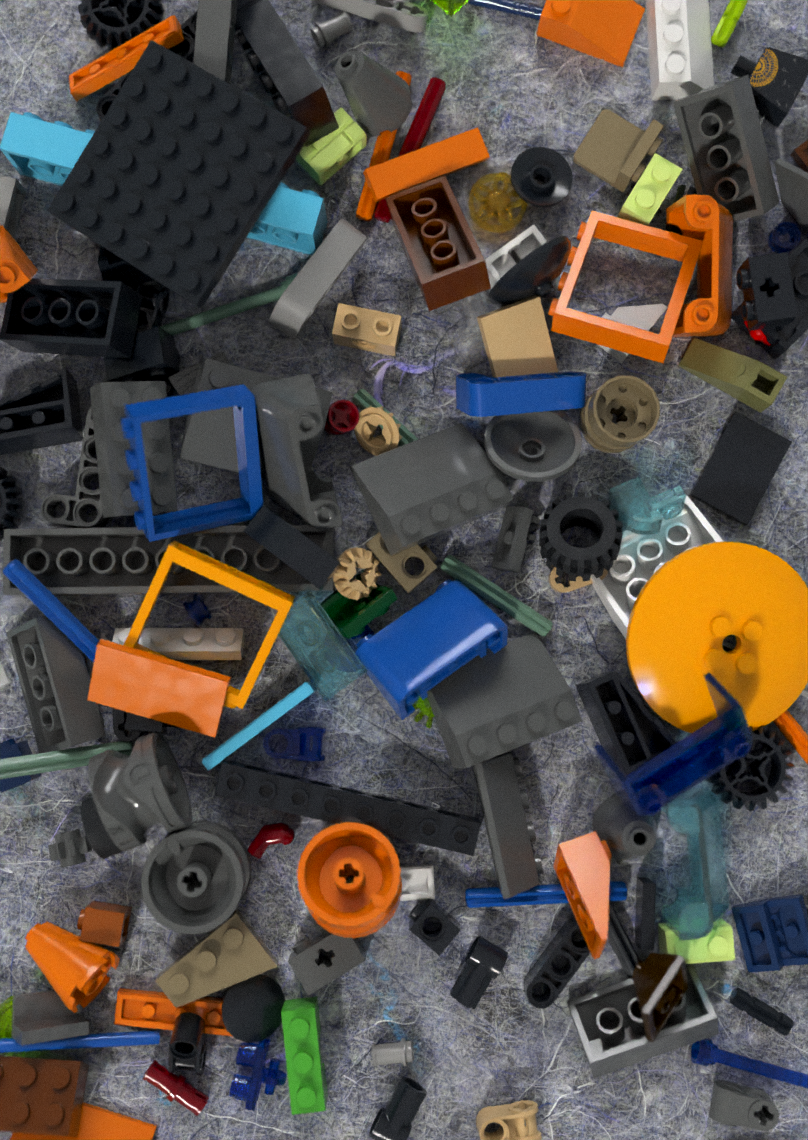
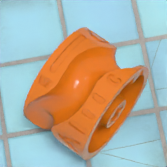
M354 822L335 824L316 834L301 854L297 871L298 888L309 913L324 930L344 938H359L377 932L394 916L402 895L399 859L392 844L378 830L368 825ZM350 878L354 882L347 884L346 880Z

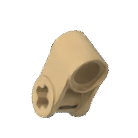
M522 1100L511 1104L487 1106L481 1109L476 1117V1126L480 1139L542 1140V1135L537 1129L536 1121L538 1104L534 1101ZM496 1122L500 1124L499 1129L495 1132L485 1131L489 1123Z

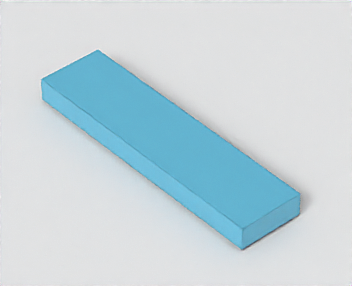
M311 682L303 683L202 759L203 765L208 771L213 769L317 690Z

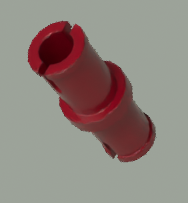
M157 1060L151 1063L142 1078L165 1093L167 1100L172 1102L174 1099L193 1112L195 1116L201 1113L209 1099L208 1095L203 1094L187 1083L184 1075L180 1074L177 1076L174 1073H169L168 1069L158 1063Z

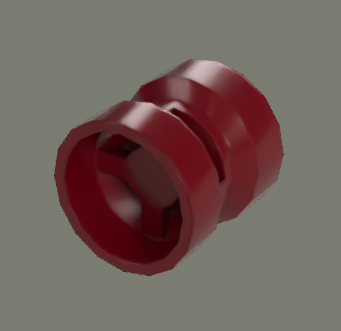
M338 400L330 404L324 431L336 436L354 429L359 422L357 407L348 400Z

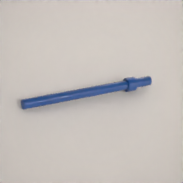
M160 1030L96 1033L23 1046L14 1038H0V1053L159 1044Z

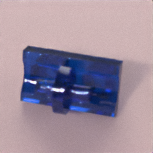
M270 1039L259 1041L258 1044L240 1043L238 1048L236 1065L253 1069L251 1077L234 1074L229 1096L246 1101L245 1109L255 1111L262 1083L266 1084L264 1093L267 1095H274L275 1086H281L286 1083L287 1074L279 1070V1059L271 1058L269 1068H265Z

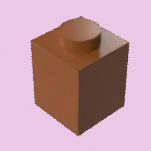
M94 900L85 909H82L79 914L77 929L81 930L79 941L119 947L127 939L132 907Z

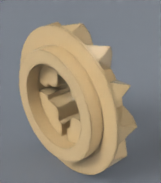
M369 406L359 413V422L354 428L359 444L367 452L376 456L398 448V443L402 438L399 434L401 424H396L393 419L394 413L385 412L383 406L377 408ZM382 424V434L374 437L375 431L377 429L376 426Z
M354 547L344 551L337 560L342 565L333 575V581L341 595L349 599L358 600L363 597H369V593L373 589L378 588L376 582L382 574L378 571L380 561L374 558L373 552ZM356 567L365 569L360 575L361 581L352 579L357 573Z

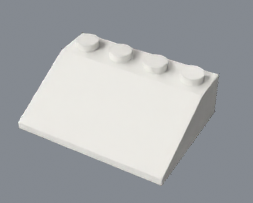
M688 496L622 532L623 536L617 560H614L608 574L602 580L599 577L596 578L594 574L590 576L594 589L625 639L634 603L647 581L660 567L676 555L690 548L712 542H724Z

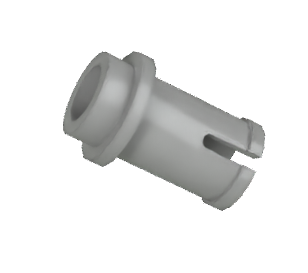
M342 11L322 24L316 22L315 27L311 29V34L318 47L323 45L328 47L330 45L329 42L347 32H351L353 29L348 15Z
M401 1038V1042L372 1044L374 1067L403 1063V1066H408V1062H414L412 1041H406L405 1038Z

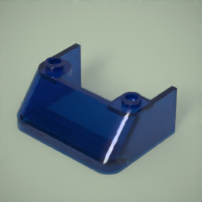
M710 672L704 675L718 717L630 774L624 775L600 743L594 746L617 796L624 805L640 816L656 814L663 806L731 762L743 758L750 751L753 738L742 705Z

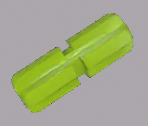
M730 0L711 37L712 44L720 48L726 46L748 0Z

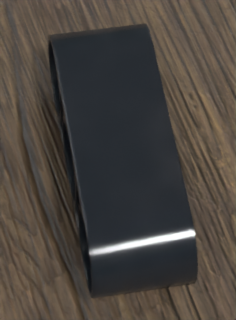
M575 917L568 919L524 979L523 987L528 1001L536 1008L544 1009L550 1007L590 954L585 939L581 942L571 940L572 933L580 928ZM562 955L567 957V963L564 967L556 969L551 966L552 960L556 956ZM539 982L548 985L546 992L542 995H535L531 992L533 986Z

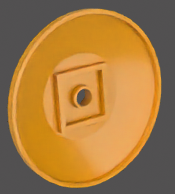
M724 541L702 544L690 548L667 561L652 575L641 590L634 603L627 626V661L631 677L640 695L653 711L671 725L683 731L704 737L722 738L726 737V734L733 737L737 736L738 730L746 734L750 726L755 731L760 726H765L778 718L796 701L808 682V587L803 579L779 556L763 548L741 542ZM728 635H734L736 637V646L731 651L725 652L722 647L723 640Z

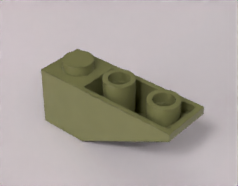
M697 338L692 340L678 364L684 370L760 413L773 404L787 379V376L758 360Z

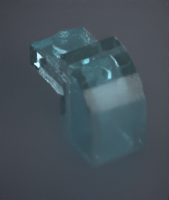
M636 477L610 488L608 501L611 503L610 507L612 509L616 508L619 513L618 520H622L624 528L636 534L652 535L660 532L662 518L668 520L681 513L684 508L686 495L680 485L650 498L640 477Z

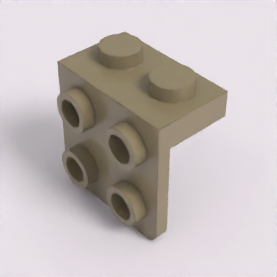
M604 109L576 150L573 161L624 193L630 182L637 183L647 167L643 164L647 155L653 157L663 142L659 135L664 125L653 119L646 131H643L614 112Z

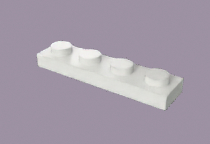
M115 628L112 642L124 645L131 628ZM144 628L138 644L173 660H242L245 634L244 628Z

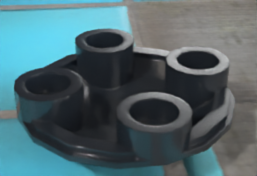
M259 974L227 987L223 993L222 1020L227 1031L237 1040L247 1043L259 1042L271 1036L282 1022L281 1010L285 1002V996L280 985L271 977Z

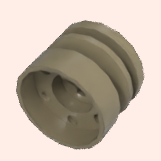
M616 376L607 380L586 400L585 407H582L579 414L580 429L585 440L595 449L605 453L623 452L645 439L656 428L660 417V402L655 391L644 380L634 376ZM612 414L617 415L616 424L612 422Z

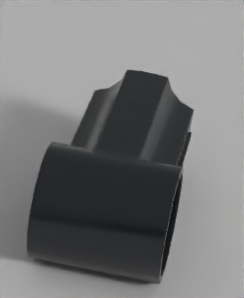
M478 936L468 951L465 959L466 964L454 983L450 995L460 1004L475 1010L492 978L496 979L502 971L508 958V952L485 938Z
M402 1076L386 1107H382L376 1115L369 1131V1137L374 1140H407L412 1128L411 1123L427 1094L426 1089L417 1081Z

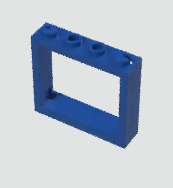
M244 384L124 405L126 418H121V427L125 439H129L130 450L125 451L129 470H133L135 480L130 481V491L133 500L138 502L139 511L134 512V519L137 529L143 530L149 542L248 521L256 516L263 506L255 396ZM233 406L241 498L153 516L141 423Z

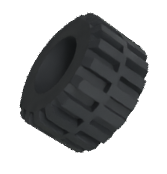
M578 492L577 497H572L571 493L565 494L564 501H560L557 498L552 502V509L547 507L544 512V519H541L539 546L541 547L542 559L546 558L548 568L551 570L556 567V575L563 577L564 574H568L571 581H576V576L582 577L583 581H590L592 574L598 578L603 575L604 569L609 571L613 566L614 560H617L619 555L623 525L622 520H618L619 513L616 508L610 510L611 503L605 499L603 502L598 501L599 495L592 493L590 498L585 497V492ZM583 526L594 531L599 541L587 548H577L569 545L563 539L562 534L571 527Z

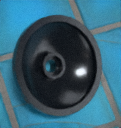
M560 236L548 241L515 264L491 289L488 298L492 304L506 306L534 295L540 296L541 300L548 296L555 289L552 284L563 272L570 255L571 241L568 237Z

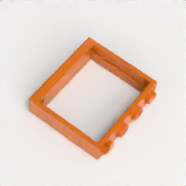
M592 210L588 222H581L576 238L577 241H580L578 248L572 246L567 265L571 266L569 273L563 272L558 285V291H561L559 299L553 298L548 313V315L553 316L551 331L664 363L703 241ZM593 237L683 262L659 334L568 308Z

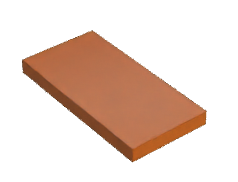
M101 639L96 648L87 700L215 738L219 731L231 677Z

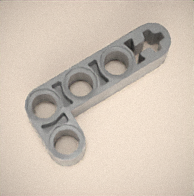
M341 218L281 295L268 322L295 341L305 328L315 309L355 258L368 237Z

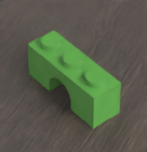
M318 997L285 1000L281 1015L291 1113L295 1115L325 1111L328 1093L325 1064L322 1063L320 1051L321 1026Z

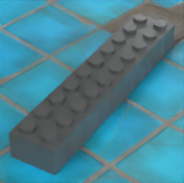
M291 525L335 558V528L319 529L312 525ZM220 526L149 542L143 530H138L137 527L4 529L3 569L9 562L18 559L54 596L146 595L168 545L174 540L287 593L335 592L333 576L321 591L243 532L247 526ZM173 563L159 595L241 593L179 564ZM3 574V595L26 597Z

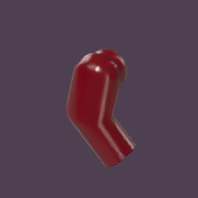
M282 822L264 825L247 851L260 859L270 844L282 843L283 845H289L292 843L295 832Z

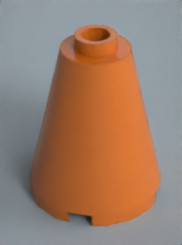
M45 922L42 925L40 923L36 924L30 929L25 938L27 940L26 950L65 1006L74 1013L78 1012L77 1005L80 1004L85 1008L99 995L111 979L106 975L110 967L112 966L116 970L120 958L114 952L95 943L79 941L80 936L51 922Z

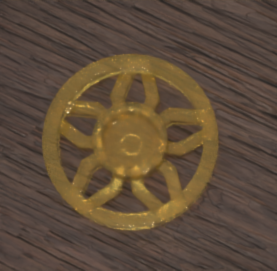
M499 172L483 176L473 185L469 194L468 208L472 219L478 226L490 232H505L514 228L522 220L526 211L527 203L522 199L514 202L510 201L511 197L519 196L513 190L507 193L509 189L508 183L511 184L510 175H507V173ZM490 181H494V183L492 184V190L489 188V186H485L484 184ZM499 181H503V190L497 188ZM477 190L486 192L487 196H482ZM474 197L480 203H484L480 206L477 213L473 203ZM521 205L518 216L513 219V213L510 208L514 209ZM486 209V211L489 214L480 218L481 214ZM506 213L508 214L509 222L503 217ZM495 216L502 225H492L486 221L493 219Z

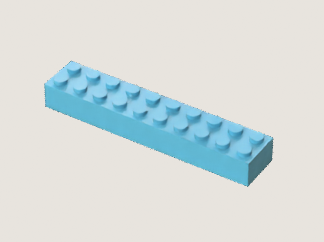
M11 112L0 144V150L20 175L62 186L95 131L86 129L85 132L75 130L69 124L61 121H55L54 124L46 122L39 116L29 112H24L23 115ZM281 182L247 238L313 255L322 243L328 223L324 198H321L319 194L311 190L304 189L299 192L289 189L286 184Z

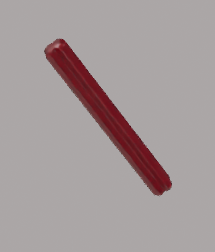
M436 77L430 79L398 157L421 148L446 89V83L442 79ZM383 199L378 202L374 215L377 220L388 223L391 220L386 200Z

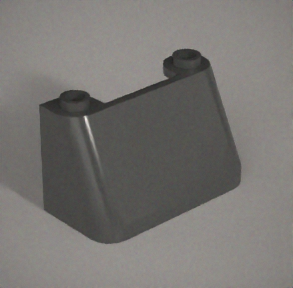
M311 373L255 385L250 391L255 396L259 452L271 500L313 527L329 529L343 526L341 511L336 500L331 476L321 478L314 472L312 465L306 467L303 465L299 441L315 437L323 427L321 406Z

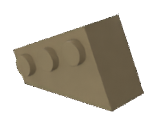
M237 909L223 924L211 930L160 972L155 982L177 1008L278 967V960Z

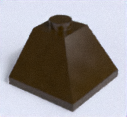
M650 953L645 962L640 961L637 964L632 975L646 1038L652 1043L688 989L685 958L680 955Z

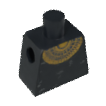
M767 47L757 63L740 55L731 74L737 77L749 75L758 114L762 117L765 115L764 119L772 125L779 127L808 77V59Z

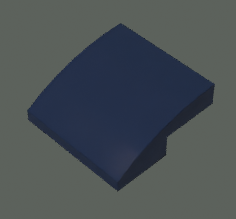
M802 894L763 899L735 905L731 908L748 972L780 971L783 966L808 964V914Z

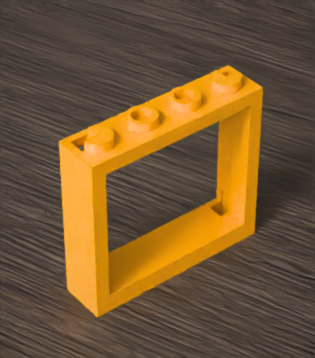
M174 540L167 547L124 646L169 658L138 644V641L173 563L179 564L278 610L241 690L229 685L224 706L243 709L296 596Z

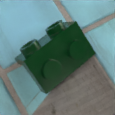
M365 569L359 571L352 579L361 581L360 575ZM376 584L378 588L373 589L369 593V597H363L358 600L346 598L336 590L317 605V610L331 632L350 639L361 634L365 630L366 625L375 617L382 616L389 610L390 605L398 599L392 588Z

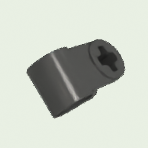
M726 1080L714 1081L709 1117L712 1120L728 1126H742L760 1131H769L777 1125L779 1112L763 1089L738 1085Z

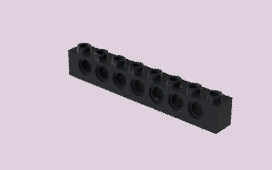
M226 760L222 763L214 795L334 824L345 822L361 823L378 830L386 836L474 856L481 825L479 818L232 760Z

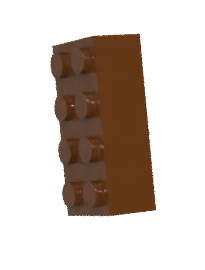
M445 175L385 198L393 227L429 311L491 288L485 259Z
M0 1056V1132L77 1137L89 1065L82 1061Z

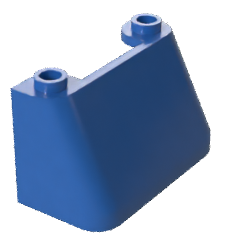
M448 579L437 587L434 594L375 635L369 634L363 637L357 643L358 649L355 652V657L400 719L403 720L415 712L412 704L419 699V696L424 700L428 697V690L477 655L481 658L486 655V648H490L495 654L507 646L508 627L495 612L460 580L451 581Z

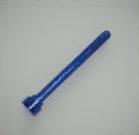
M708 1038L692 1043L690 1054L692 1063L705 1067L709 1064L720 1063L808 1089V1074L718 1049V1046L713 1044L712 1040Z

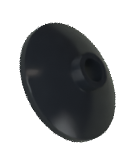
M533 147L523 151L515 159L510 173L511 184L516 194L526 203L537 207H551L563 201L568 195L573 182L572 170L566 159L558 152L546 147ZM534 180H541L544 185H540L536 183Z

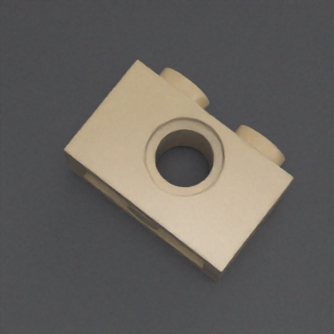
M338 303L332 330L333 342L337 345L395 356L402 327V316Z

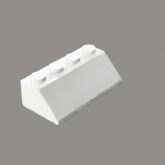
M646 0L651 99H681L714 86L709 0Z

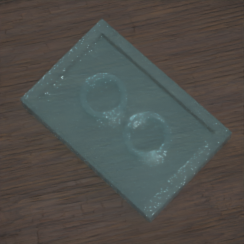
M311 590L299 597L292 604L278 635L326 702L366 673L367 670Z

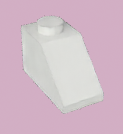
M664 304L618 307L611 316L605 313L601 318L649 331L668 307ZM599 345L621 364L629 355V353Z

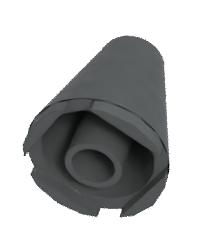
M358 50L345 52L336 63L335 73L358 125L366 133L374 136H380V132L389 130L390 133L397 130L406 121L412 110V102L410 100V93L412 91L410 86L403 78Z
M617 795L607 798L598 806L592 820L593 832H597L600 841H606L612 858L632 860L649 853L656 843L657 821L652 809L646 802L633 795Z

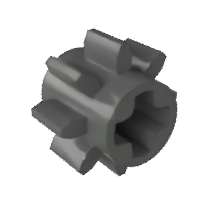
M80 829L56 834V843L48 845L51 861L60 860L61 868L86 862L84 853L92 851V846L87 836L81 837Z

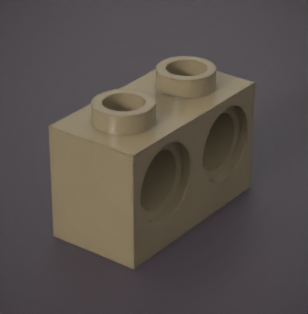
M380 532L365 544L367 549L373 552L372 554L380 561L407 594L411 593L437 570V566L434 563L437 557L426 545L422 548L416 545L390 556L388 549L384 546V540ZM412 558L421 560L424 565L422 573L410 575L405 569V564L408 560Z

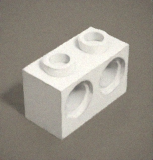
M535 225L529 227L485 259L491 289L515 264L541 245L547 243Z

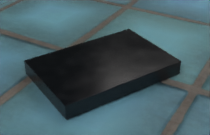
M734 412L689 496L744 526L748 525L792 441L744 415Z

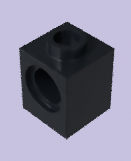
M428 899L425 903L418 902L408 915L411 919L409 921V930L439 956L461 931L460 923L432 899ZM429 917H436L441 921V925L437 930L429 931L424 928L423 922Z

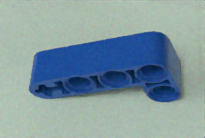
M565 371L492 378L480 373L456 375V408L470 416L489 417L585 407L586 373Z

